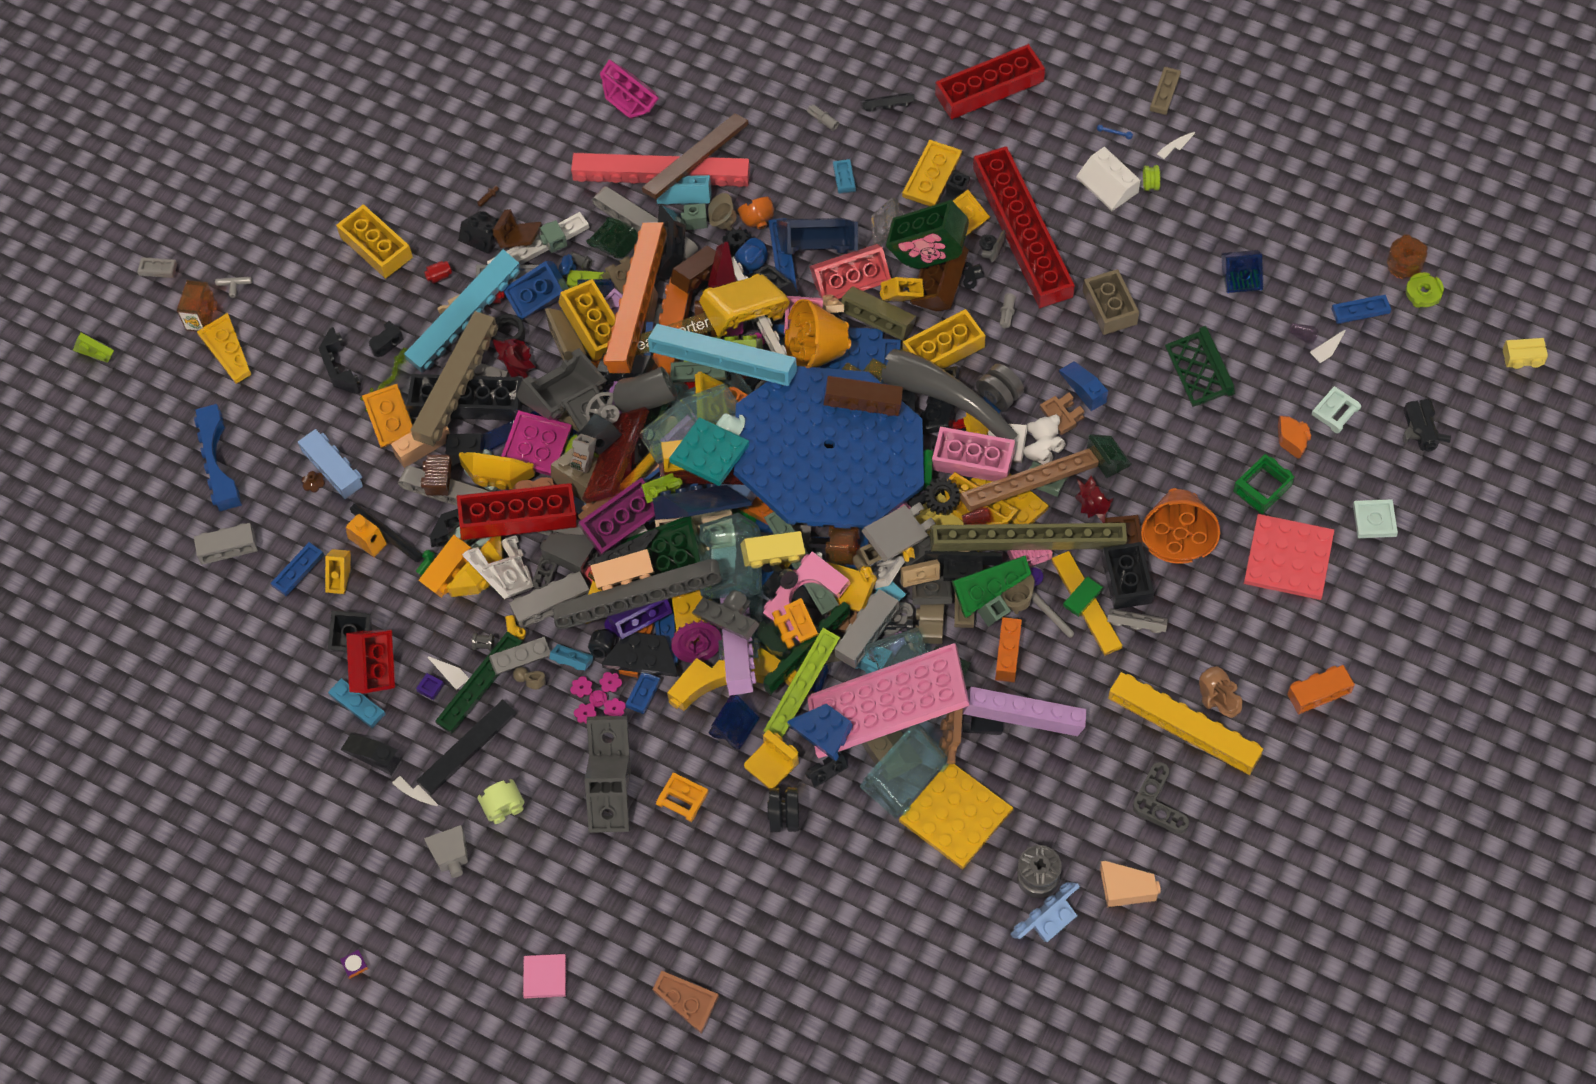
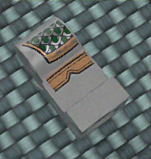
M580 434L573 440L572 469L583 473L589 471L594 456L596 438Z

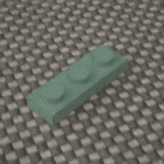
M693 362L671 363L670 378L673 383L695 381V374L700 371L716 380H727V371Z

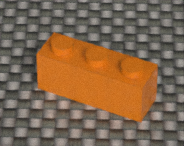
M1002 617L995 676L997 681L1015 683L1022 619Z
M1344 665L1339 667L1332 666L1322 674L1315 673L1307 680L1302 682L1298 680L1292 683L1287 695L1299 715L1352 693L1355 684Z

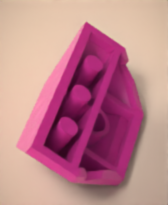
M610 59L600 73L605 99L631 119L649 113L659 99L655 91L631 72Z

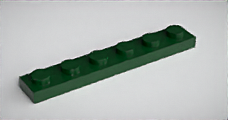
M844 601L839 606H835L831 614L826 619H822L816 628L818 634L822 628L833 633L850 616V606ZM818 635L795 646L791 654L786 659H782L773 672H769L763 681L766 692L771 695L803 663Z
M506 632L435 720L436 724L452 734L500 675H495L489 656L522 645L523 641Z

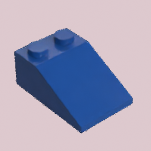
M545 261L509 284L505 288L504 293L516 315L523 320L558 302L560 292L569 288L555 263Z

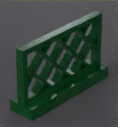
M1206 326L1199 328V332L1165 344L1167 353L1192 407L1226 394L1228 397L1235 394L1234 384ZM1198 338L1200 342L1198 348L1188 346L1190 341ZM1178 346L1183 349L1181 354L1178 355L1172 353L1171 348ZM1186 349L1195 352L1192 359L1183 356ZM1198 353L1207 357L1204 363L1196 361ZM1181 360L1190 363L1187 370L1179 368L1178 365ZM1193 364L1202 367L1199 374L1190 371ZM1205 368L1214 372L1211 378L1202 375ZM1188 375L1197 378L1194 385L1186 383L1185 380ZM1200 379L1209 382L1206 389L1197 386ZM1212 383L1221 387V390L1218 392L1209 391ZM1194 391L1204 393L1202 398L1194 400L1192 396Z

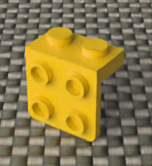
M767 730L763 734L764 743L744 763V768L767 788H776L799 764L798 751L792 745L785 744L779 734L776 732L773 734Z

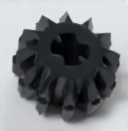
M732 227L731 231L726 230L722 242H728L730 254L735 256L738 249L751 239L752 235L748 234L747 229L742 230L739 227L735 230Z

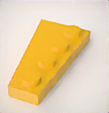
M228 313L197 331L198 336L235 384L251 375Z

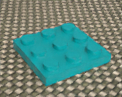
M699 417L672 453L669 462L720 486L748 448L749 440Z

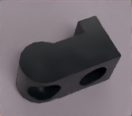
M390 321L384 324L385 330L369 340L371 352L375 357L384 356L404 340L401 330Z

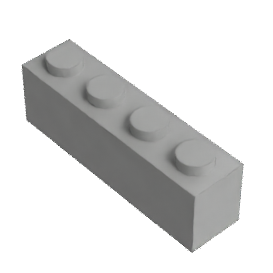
M579 571L577 573H570L559 581H552L548 586L535 589L528 595L517 597L509 604L519 627L526 628L553 616L555 605L588 595L589 588Z
M880 589L876 594H872L868 599L867 606L864 609H860L855 622L848 625L845 631L846 634L842 639L838 640L834 647L835 657L855 669L899 610V600Z

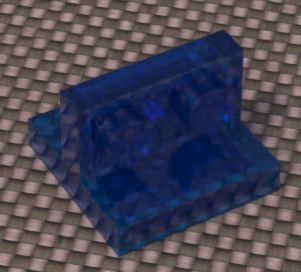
M730 695L712 723L708 733L713 738L725 739L734 749L740 750L759 717L738 695Z

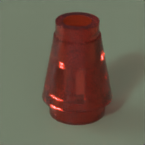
M982 506L962 515L964 525H984L991 522V516L988 507L983 508Z

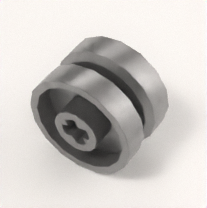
M995 364L987 371V374L976 382V388L982 398L986 397L1002 412H1005L1013 404V401L1017 400L1024 393V386L1019 377L1002 364Z

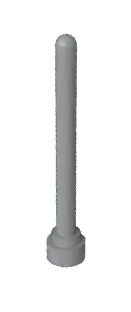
M1033 590L1031 600L1067 637H1073L1074 632Z

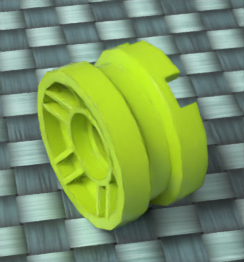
M1158 165L1143 167L1144 191L1160 189V169Z

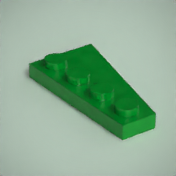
M1021 556L953 580L952 583L964 618H967L973 612L1031 575L1026 556Z

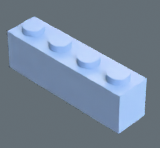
M315 429L298 441L299 447L338 493L346 499L363 487L360 480L362 476L356 469L352 470L350 462L346 457L342 458L339 455L340 452L335 445L331 446L328 443L329 440L324 433L320 434Z

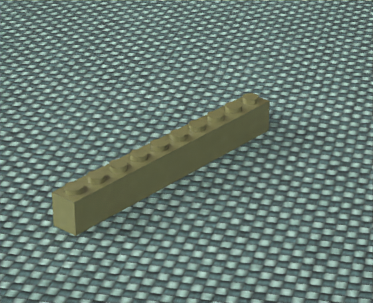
M1126 523L933 525L930 531L931 551L1103 549L1104 547L1124 545L1127 542Z

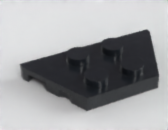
M633 633L620 639L602 662V668L677 677V670L665 636Z

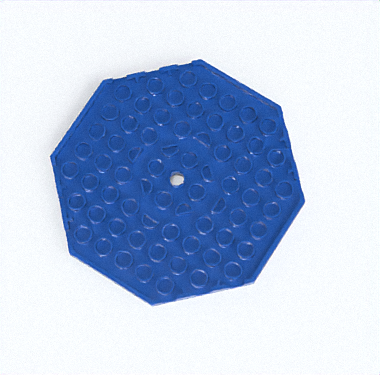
M797 366V372L789 386L767 381L736 403L735 417L739 418V415H743L745 418V425L739 436L749 440V446L735 464L733 475L787 524L807 523V526L823 527V525H834V528L850 529V527H862L863 530L864 527L895 511L923 489L922 418L903 401L901 402L898 416L823 405L828 376L881 383L870 372ZM824 444H833L834 448H826Z

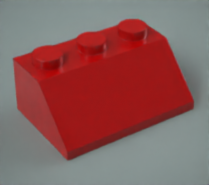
M392 630L346 633L349 692L365 694L395 688Z

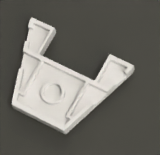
M516 535L505 538L501 542L509 556L508 558L489 564L479 547L467 550L462 554L504 599L530 591L534 587L528 568L523 564L521 558L523 553L521 549H518V538Z

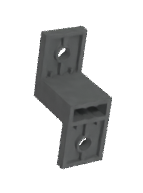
M627 716L587 717L589 759L585 774L588 831L589 833L629 832L627 790L631 763ZM609 732L614 737L608 740L603 737V734ZM610 809L613 811V814L606 816L602 811Z

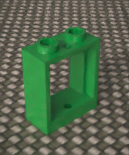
M1264 454L1235 482L1233 492L1263 515L1292 486L1295 476H1293L1291 471L1280 466L1274 458ZM1263 469L1282 483L1268 499L1248 484Z

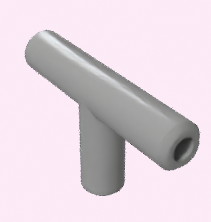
M251 277L220 278L215 280L216 286L230 285L229 296L231 298L236 297L237 285L252 283Z

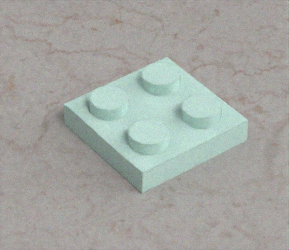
M1393 499L1353 502L1358 538L1397 537L1398 531Z

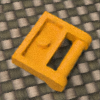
M673 772L659 795L656 805L664 806L686 817V820L693 822L709 791ZM671 795L692 806L688 810L668 800L667 797Z

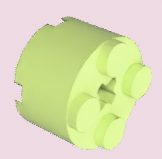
M509 779L510 783L507 784L505 781H500L484 790L485 795L483 797L479 795L477 798L487 819L493 821L494 824L503 822L506 819L505 816L511 813L516 815L524 810L522 807L525 803L513 779Z

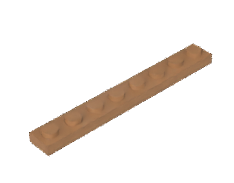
M1086 449L962 492L960 499L966 508L972 511L1098 467L1099 460L1090 449Z

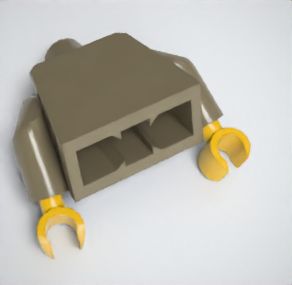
M870 543L859 548L856 552L857 555L853 557V563L861 573L864 582H867L866 578L868 577L875 578L871 566L883 561ZM913 547L902 552L904 561L908 562L910 557L915 559Z

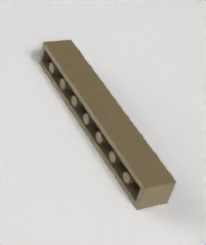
M474 311L410 430L413 440L434 447L436 442L441 439L442 430L445 425L449 424L451 413L453 410H456L458 400L461 395H464L469 380H472L476 366L480 365L484 351L488 350L492 336H495L498 326L495 317Z

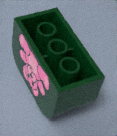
M952 200L894 217L886 247L901 263L911 268H926L956 259L962 254L969 219Z

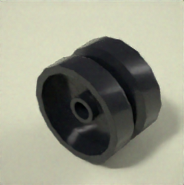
M798 787L787 788L785 800H782L780 788H769L767 813L770 832H781L783 829V819H786L788 832H799Z

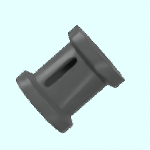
M473 633L472 650L480 648L492 651L495 642L494 634L488 636Z

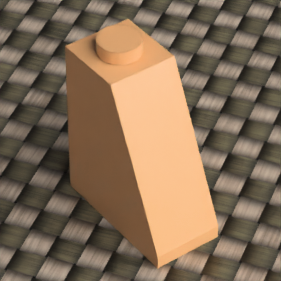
M1101 861L1100 872L1107 907L1157 900L1158 893H1161L1160 883L1155 881L1154 874L1108 861Z

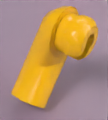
M514 615L506 616L507 632L520 640L524 639L526 630L516 626Z

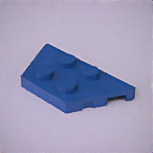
M824 704L787 721L791 729L834 761L838 759V750L840 746L845 745L847 735L850 734L853 727L850 720L828 704Z

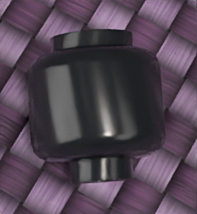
M607 629L595 630L588 643L589 651L596 658L602 659L607 657L615 646V636Z

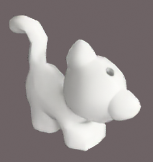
M1057 414L1050 417H1042L1035 422L1027 424L1028 432L1032 433L1034 439L1037 440V442L1024 448V455L1028 459L1046 464L1053 460L1051 451L1059 453L1063 450L1065 441L1059 436L1056 437L1059 432L1058 425L1060 424V417Z

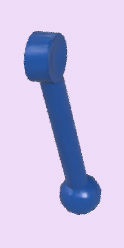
M1103 125L1097 126L1098 131L1103 130L1110 133L1125 136L1127 139H1132L1133 137L1132 132L1125 133L1103 127Z

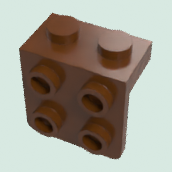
M508 209L504 210L495 225L493 235L500 248L527 247L533 244L540 232V227L543 225L541 222L517 224L512 210Z

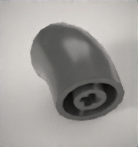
M663 367L642 375L623 378L617 382L613 391L615 406L624 413L650 410L678 398L675 386Z

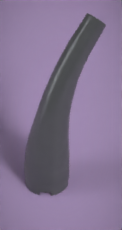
M893 349L886 356L885 360H888L886 369L882 368V379L885 384L901 386L903 390L950 403L973 416L996 437L1014 440L1018 436L1013 428L990 404L939 366L923 357L904 350Z

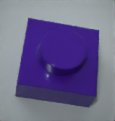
M426 673L416 690L434 700L444 686V683Z

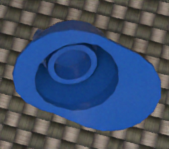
M751 238L738 249L734 258L737 263L740 262L742 265L743 275H748L758 270L765 263L768 255L767 248L760 239Z

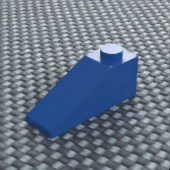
M1073 361L1059 370V373L1090 411L1107 402L1108 390L1097 377L1078 363Z

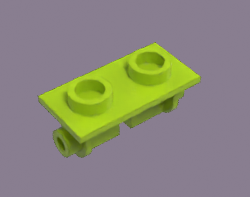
M673 473L642 484L646 502H652V498L660 496L659 493L671 490V494L675 493V489L680 488L682 485V480L674 477Z

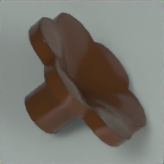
M310 471L307 476L302 478L303 489L314 493L319 488L324 487L323 474Z

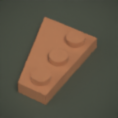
M662 970L653 987L655 994L702 1034L719 998L717 993Z

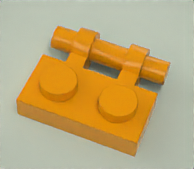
M802 598L784 606L787 614L781 616L779 610L772 612L773 622L779 628L782 642L786 643L788 649L795 646L792 639L796 636L800 643L819 635ZM790 620L794 630L788 631L785 623Z

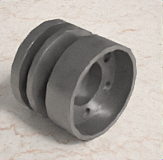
M1035 845L1029 847L1021 854L1018 862L1017 882L1025 894L1033 898H1043L1050 896L1056 891L1060 881L1062 863L1059 855L1053 849L1047 846Z

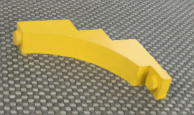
M756 644L753 648L754 655H750V657H753L755 669L751 670L755 672L756 683L764 684L763 681L769 672H773L781 660ZM724 655L713 668L696 658L667 692L670 705L685 711L702 695L727 685ZM794 671V672L785 680V683H786L788 686H789L790 683L792 682V680H793V678L795 677L797 671Z

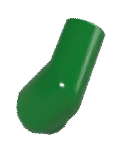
M430 550L424 551L422 555L424 560L416 570L421 576L436 558L435 553Z

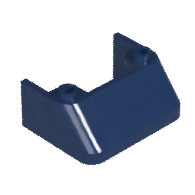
M846 218L776 220L780 249L784 251V254H795V251L801 249H837V253H848V249L858 251V221Z

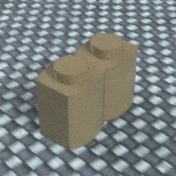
M944 604L920 605V608L916 609V620L920 621L919 625H915V637H919V643L942 644Z

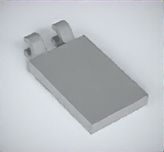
M920 502L910 509L904 505L864 527L862 533L884 562L925 540L928 536L926 532L931 530V527L936 524L932 518H929L921 525L915 517L924 509Z

